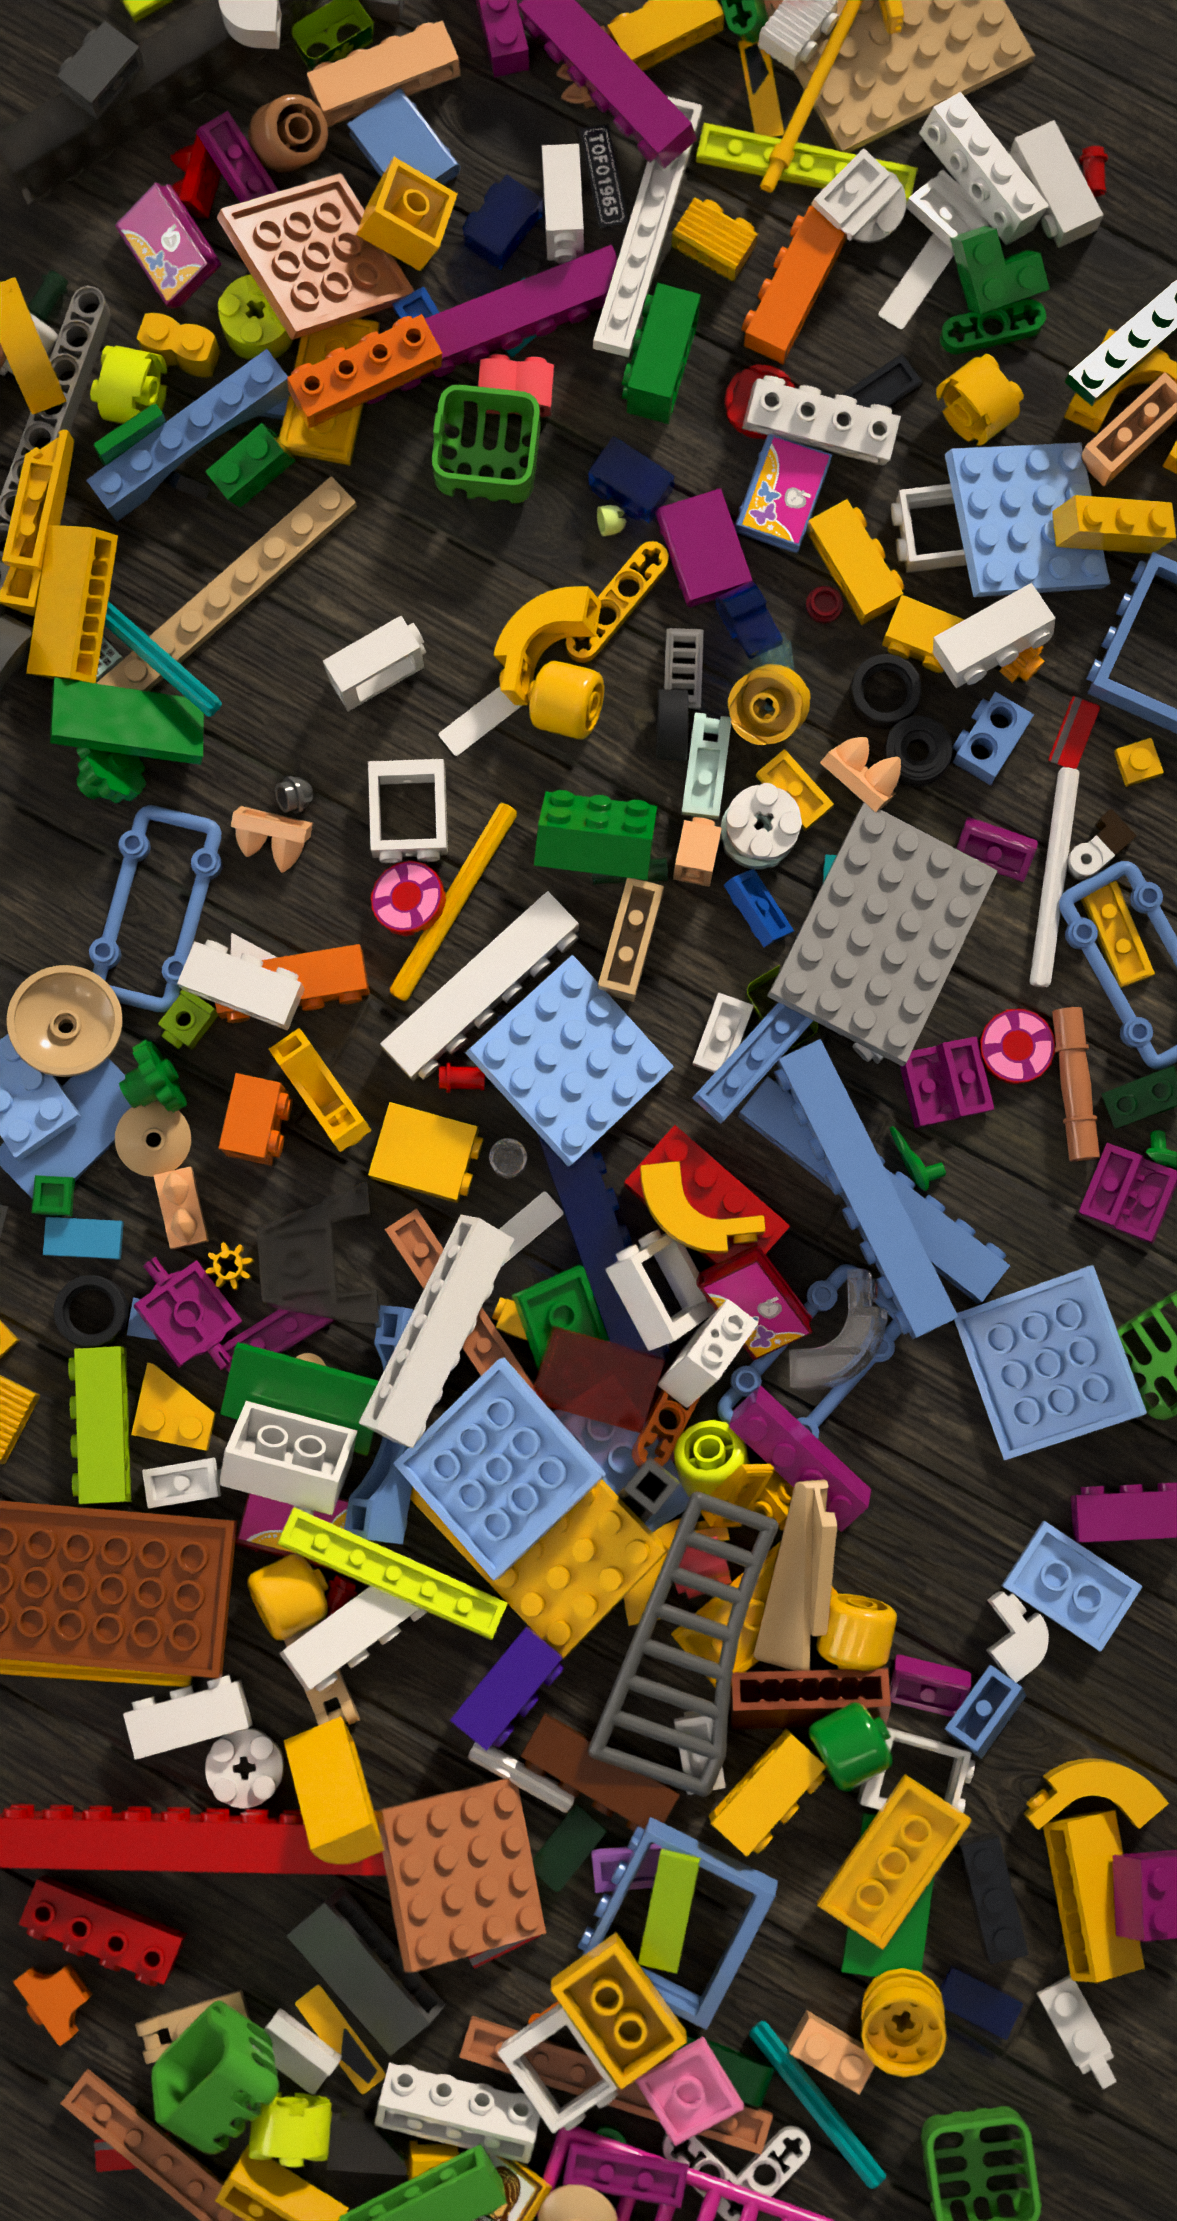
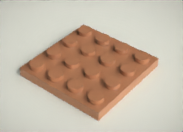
M341 173L223 208L217 216V220L291 340L390 308L393 303L414 292L411 284L391 254L356 235L364 209Z
M502 1778L375 1811L385 1849L382 1853L404 1972H415L546 1933L519 1787L509 1779Z

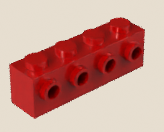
M42 1875L36 1880L19 1921V1925L27 1928L26 1934L35 1939L48 1941L50 1937L64 1943L62 1948L65 1951L78 1956H84L85 1952L100 1958L98 1963L103 1967L114 1971H120L123 1967L135 1972L134 1978L150 1986H157L158 1982L165 1984L170 1978L187 1933L46 1875Z

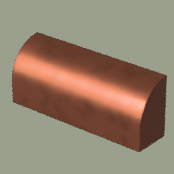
M888 1668L870 1671L846 1669L733 1672L730 1690L731 1730L810 1728L813 1723L853 1702L865 1706L873 1720L880 1716L886 1726L891 1708Z

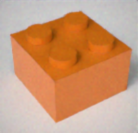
M235 1074L219 1149L225 1155L270 1166L273 1164L274 1157L280 1158L284 1145V1136L280 1135L282 1120H289L293 1099L289 1098V1092L281 1082Z

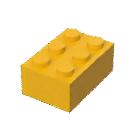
M786 1728L709 1814L711 1824L745 1856H748L752 1851L757 1854L760 1853L773 1836L770 1834V1830L779 1820L785 1824L798 1810L799 1805L796 1801L805 1790L811 1794L823 1782L826 1776L822 1771L826 1768V1765Z
M616 1932L551 1980V1991L621 2090L687 2042L686 2030Z

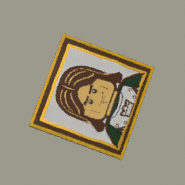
M488 2154L503 2180L507 2203L500 2206L492 2214L483 2215L473 2221H532L553 2187L523 2162Z

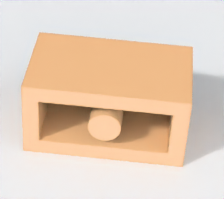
M694 817L692 821L684 820L673 880L710 887L722 829L721 827H716L714 821L700 817Z
M807 2010L787 2044L790 2054L858 2094L862 2091L875 2067L866 2054L862 2042Z

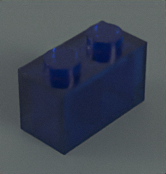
M507 174L499 184L495 182L489 188L484 198V205L478 212L473 211L470 213L462 228L464 230L465 247L499 270L502 269L543 215L542 198Z
M613 436L590 468L589 484L592 485L591 490L604 500L611 498L622 505L621 509L632 519L639 521L642 518L650 523L655 516L656 510L664 504L673 491L675 476Z

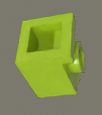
M181 990V994L158 1025L165 1030L161 1037L174 1047L180 1049L184 1044L193 1050L218 1017L215 1008L197 995ZM185 1013L191 1016L190 1023L186 1026H180L178 1024L180 1016Z

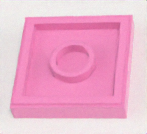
M704 2037L668 2055L635 2079L674 2146L742 2111L744 2108L743 2101Z

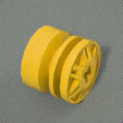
M905 1968L888 1970L874 1978L864 1992L862 2001V2040L864 2050L873 2064L888 2074L902 2077L919 2075L933 2067L943 2054L946 2042L945 2010L942 1994L933 1980L919 1971Z

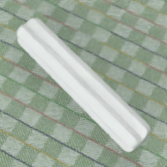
M475 1742L469 1752V1760L503 1779H509L517 1787L562 1812H568L576 1797L558 1787V1782L547 1776L541 1777L527 1769L524 1763L493 1746H490L486 1751Z

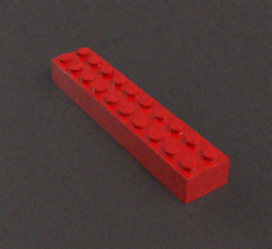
M11 1804V1808H4L3 1813L0 1814V1868L387 1876L382 1851L348 1864L328 1863L315 1856L310 1848L301 1809L284 1810V1814H280V1816H268V1809L259 1808L245 1809V1813L240 1815H229V1808H206V1812H201V1814H190L189 1807H168L167 1811L156 1814L151 1813V1807L130 1806L128 1810H124L122 1813H112V1806L93 1805L89 1806L87 1810H82V1812H73V1805H50V1809L34 1811V1804Z

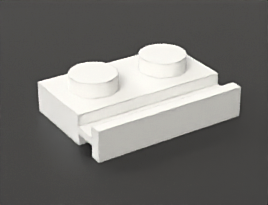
M863 148L813 199L811 205L838 230L841 229L847 235L846 238L851 241L901 190L902 184L899 181L893 180L890 177V173Z
M943 169L934 179L929 180L915 192L906 203V208L951 249V237L982 226L991 227L983 216V211L970 195Z

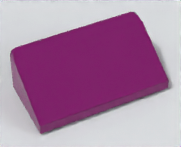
M967 817L956 849L998 870V874L1024 882L1035 855L1038 841Z
M896 1655L889 1682L890 1701L953 1717L970 1693L971 1673L904 1655Z

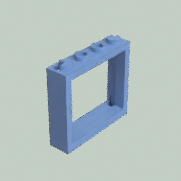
M1152 552L1146 563L1141 560L1139 561L1131 578V581L1136 583L1132 595L1125 593L1116 614L1122 616L1117 629L1110 626L1101 647L1107 649L1102 662L1097 659L1093 662L1086 678L1092 681L1087 694L1177 733V709L1108 679L1154 575L1177 584V562Z
M650 1817L644 1829L637 1826L628 1845V1849L633 1852L628 1862L620 1860L611 1879V1882L616 1884L611 1896L603 1894L594 1913L595 1916L599 1917V1920L594 1929L587 1926L578 1944V1948L583 1950L582 1956H584L602 1943L652 1843L666 1850L700 1857V1867L754 1893L704 1992L699 1996L643 1967L641 1968L674 2014L707 2030L775 1898L778 1881Z

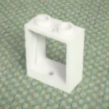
M579 144L542 146L547 261L555 260L561 264L584 256Z
M951 484L899 490L896 503L891 504L892 522L894 526L899 525L901 539L896 540L897 557L899 562H905L906 573L967 565L964 549L916 555L910 509L954 504Z
M399 616L323 660L328 679L347 711L354 709L424 668L422 657L426 653L422 644L424 640L414 623L407 626L403 617Z
M444 759L368 761L370 846L373 858H380V862L398 863L402 861V857L417 856L418 861L432 862L440 860L441 855H448ZM435 783L436 839L381 840L380 785Z
M655 1230L638 1240L641 1245L639 1248L634 1244L617 1253L618 1261L605 1269L648 1351L677 1340L715 1312V1309L710 1303H707L705 1296L696 1285L699 1272L686 1247L666 1233L661 1235L659 1230ZM653 1255L682 1308L681 1311L671 1318L641 1264Z
M727 1299L697 1328L657 1385L684 1407L688 1408L719 1380L758 1325V1322Z
M886 1727L891 1735V1738L886 1740L890 1751L894 1740L954 1757L944 1801L963 1813L965 1799L960 1798L963 1784H970L975 1768V1761L970 1760L971 1752L967 1749ZM885 1771L861 1784L857 1799L861 1805L879 1810L882 1808L887 1798L879 1797Z
M560 2003L504 2041L498 2051V2054L552 2133L563 2126L566 2131L574 2128L585 2119L586 2115L584 2112L595 2104L600 2109L618 2095L616 2090L619 2086ZM567 2024L603 2079L560 2108L524 2054Z

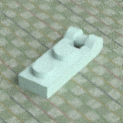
M695 712L681 815L719 820L731 717L721 716L720 719L706 718V714ZM704 732L718 734V741L703 740Z

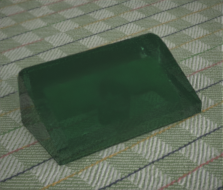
M576 1804L532 1859L534 1873L558 1893L605 1835L607 1828Z

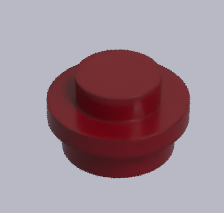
M819 586L813 589L806 600L808 615L819 623L833 622L840 616L843 609L842 596L836 589L830 586Z

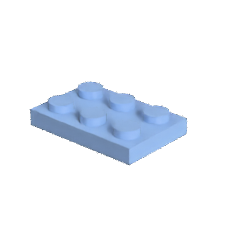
M7 1034L0 1039V1135L13 1156L18 1161H21L81 1120L82 1117L57 1078L39 1072L24 1062L13 1048Z
M1042 1521L1001 1585L1100 1652L1143 1587L1045 1521Z

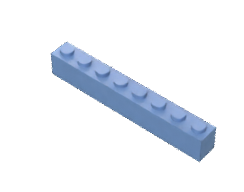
M821 1039L779 1058L777 1062L779 1069L774 1071L775 1077L783 1092L790 1090L796 1104L791 1106L794 1116L800 1126L807 1125L813 1137L808 1140L810 1148L817 1161L824 1159L830 1173L825 1175L828 1185L835 1196L841 1194L847 1206L842 1209V1212L851 1230L858 1228L864 1240L859 1246L869 1265L875 1263L881 1275L880 1278L876 1279L878 1286L886 1300L893 1299L899 1311L894 1314V1317L901 1332L904 1335L910 1333L912 1339H915L958 1318Z
M767 1077L739 1112L738 1117L829 1187L825 1175L830 1173L824 1159L817 1161L808 1143V1140L813 1137L807 1125L800 1126L794 1116L791 1106L796 1104L790 1090L783 1092L777 1079L773 1081ZM878 1154L882 1164H884L886 1161ZM885 1168L935 1271L975 1303L983 1302L1010 1267L1004 1261L1006 1254L994 1244L988 1242L985 1246L973 1236L976 1231L959 1218L956 1222L951 1220L943 1213L946 1208L938 1200L930 1195H927L926 1198L919 1195L913 1190L916 1186L915 1183L899 1171L894 1175Z

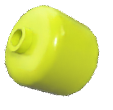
M716 1420L698 1422L687 1428L677 1439L674 1449V1461L679 1481L688 1497L694 1492L710 1495L741 1464H750L745 1442L729 1428L728 1423Z

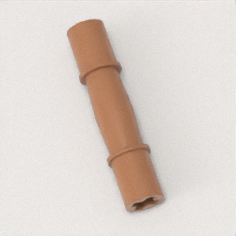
M1082 1007L1057 1009L1052 1011L1056 1042L1055 1053L1059 1054L1060 1083L1066 1114L1063 1124L1066 1127L1069 1161L1077 1162L1100 1158L1096 1128L1097 1116L1093 1115L1091 1079L1086 1050H1089V1045L1086 1043Z

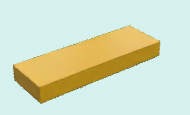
M1115 880L1082 898L1081 901L1089 920L1093 921L1097 927V940L1119 987L1123 988L1155 975L1117 881Z

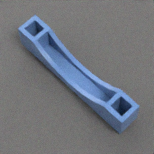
M264 350L86 481L114 519L119 521L145 502L172 471L201 447L231 428L254 417L266 414L270 409L291 395L288 390V376L269 350Z
M380 1305L374 1344L381 1358L383 1370H385L414 1309ZM384 1436L382 1437L381 1445L371 1468L361 1484L349 1496L344 1530L366 1540L403 1544L407 1528L412 1485L393 1463L409 1447L395 1443Z

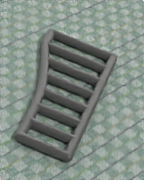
M701 1492L691 1494L588 1747V1754L591 1758L703 1797L711 1794L726 1758L731 1680L738 1642L760 1572L778 1530V1522L775 1519ZM704 1510L760 1530L752 1551L750 1552L695 1532L694 1528L701 1511ZM687 1546L745 1566L739 1587L736 1588L680 1568L679 1565ZM672 1582L733 1603L727 1625L665 1604L664 1602ZM660 1618L722 1640L719 1663L651 1640L650 1637L657 1619ZM643 1654L716 1679L714 1702L635 1675ZM631 1690L713 1719L712 1742L621 1711L628 1691ZM614 1725L707 1757L708 1760L700 1779L607 1747L606 1745Z

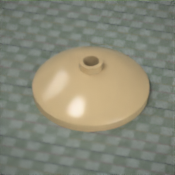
M52 966L34 973L17 988L11 998L7 1011V1030L12 1046L17 1054L35 1070L58 1077L78 1076L97 1068L113 1053L122 1032V1011L113 989L97 974L77 966ZM64 1023H69L73 1026V1029L69 1033H62L59 1031V1027Z

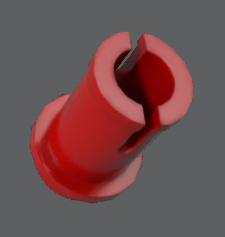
M1101 146L1086 147L1082 150V155L1079 157V163L1083 165V177L1094 197L1102 196L1106 193L1105 163L1108 161V155L1104 153V148Z
M447 1063V1066H439V1089H446V1093H450V1089L484 1090L485 1074L478 1067L450 1066L451 1063Z
M336 1575L333 1581L329 1580L328 1585L330 1589L326 1596L328 1604L326 1618L347 1604L351 1597L356 1596L357 1593L354 1590L357 1584L340 1575Z

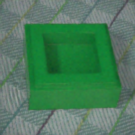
M35 1175L32 1214L72 1217L75 1178Z

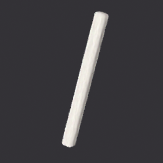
M1061 768L1057 777L1030 974V984L1036 987H1048L1052 979L1061 913L1059 900L1064 891L1079 781V771L1074 768Z

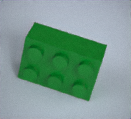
M657 283L654 296L647 294L642 312L644 317L642 329H637L632 346V351H634L632 364L627 363L622 381L624 386L622 399L627 400L628 414L666 424L670 423L698 325L701 294Z
M566 790L545 791L538 823L534 866L647 880L657 806L649 805L642 800L624 802L611 800L604 795L586 797L574 795Z

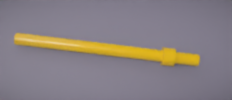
M847 0L780 144H775L770 154L769 161L771 163L760 184L764 191L772 193L783 170L789 168L795 155L793 151L794 146L863 0Z

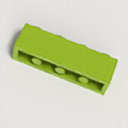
M116 1346L74 1349V1357L69 1358L68 1363L70 1381L75 1380L76 1396L70 1397L71 1419H76L77 1434L71 1436V1454L73 1458H78V1473H73L72 1475L73 1496H79V1504L131 1502L126 1348Z

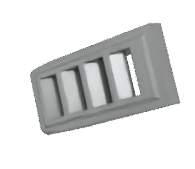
M666 629L664 689H694V695H688V709H701L704 630ZM673 644L695 645V648H673ZM673 658L695 659V664H674ZM672 674H694V680L672 679Z

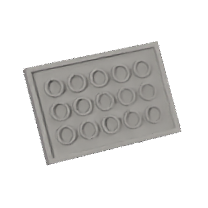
M864 802L767 997L904 1066L998 870L880 809L874 812Z

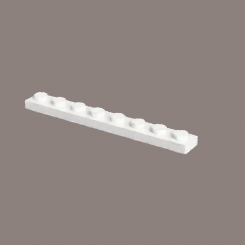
M667 97L692 123L696 134L703 105ZM692 145L665 169L655 159L651 163L647 162L594 336L593 349L629 358Z

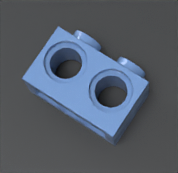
M996 691L990 701L983 698L971 717L977 721L970 733L963 729L952 747L953 750L957 751L952 763L991 786L1034 714ZM995 714L1003 715L1008 720L1009 726L1002 729L995 727L991 723L990 716ZM975 745L984 746L989 752V758L984 760L975 758L971 752V747Z

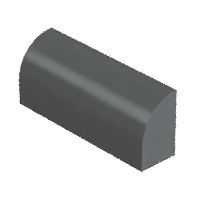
M343 1885L317 1906L287 1935L290 1941L390 2056L427 2027L446 2005L417 1971L404 1972L401 1952Z

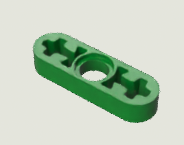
M1025 299L981 314L970 312L954 316L944 323L940 342L947 352L962 354L1033 337L1042 330L1046 320V311L1044 306L1037 300ZM1025 311H1028L1031 317L1036 316L1033 325H1029L1027 320H1017L1022 319ZM990 318L997 319L1002 323L1003 331L998 335H990L983 329V322ZM1017 321V322H1015L1014 327H1013V330L1011 331V330H1010L1011 322ZM972 323H976L975 332H971ZM953 328H957L959 333H967L964 335L962 342H957L956 337H949Z

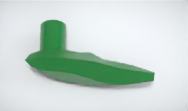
M894 1126L889 1128L903 1162L918 1187L927 1191L930 1181L946 1176L945 1167L941 1162L925 1167L921 1159L910 1149L906 1140Z
M1161 1130L1152 1131L1150 1133L1151 1148L1146 1150L1147 1155L1157 1164L1177 1170V1152L1166 1148V1133Z

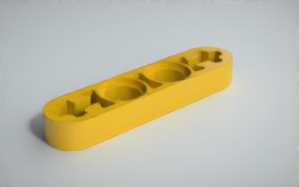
M654 541L643 543L598 596V599L602 602L601 608L609 607L613 609L616 613V619L610 625L598 623L596 632L603 636L599 638L596 633V637L590 638L589 651L584 648L579 652L575 650V639L583 640L585 637L566 638V651L572 660L578 663H586L594 659L663 576L668 568L669 555L667 549L662 544ZM657 553L659 554L658 563L660 565L651 564L645 571V577L649 580L645 581L644 577L639 573L645 565L644 555L653 556ZM632 579L638 583L640 590L635 596L625 597L618 590L619 584L623 580Z

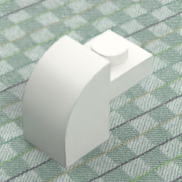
M218 0L224 25L228 33L236 41L253 48L279 49L281 28L279 0Z
M998 1591L987 1601L1010 1632L986 1651L1002 1672L1017 1683L1034 1670L1043 1660L1048 1648V1629L1041 1614L1034 1613L1025 1620L1022 1615L1027 1611L1013 1593L1007 1596L1005 1592Z

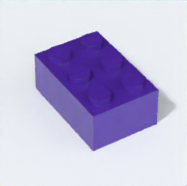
M527 1625L455 1712L450 1721L486 1751L492 1744L499 1748L513 1731L514 1726L510 1724L517 1713L525 1717L538 1701L539 1696L535 1691L544 1682L549 1687L564 1669V1665L560 1663L563 1656Z

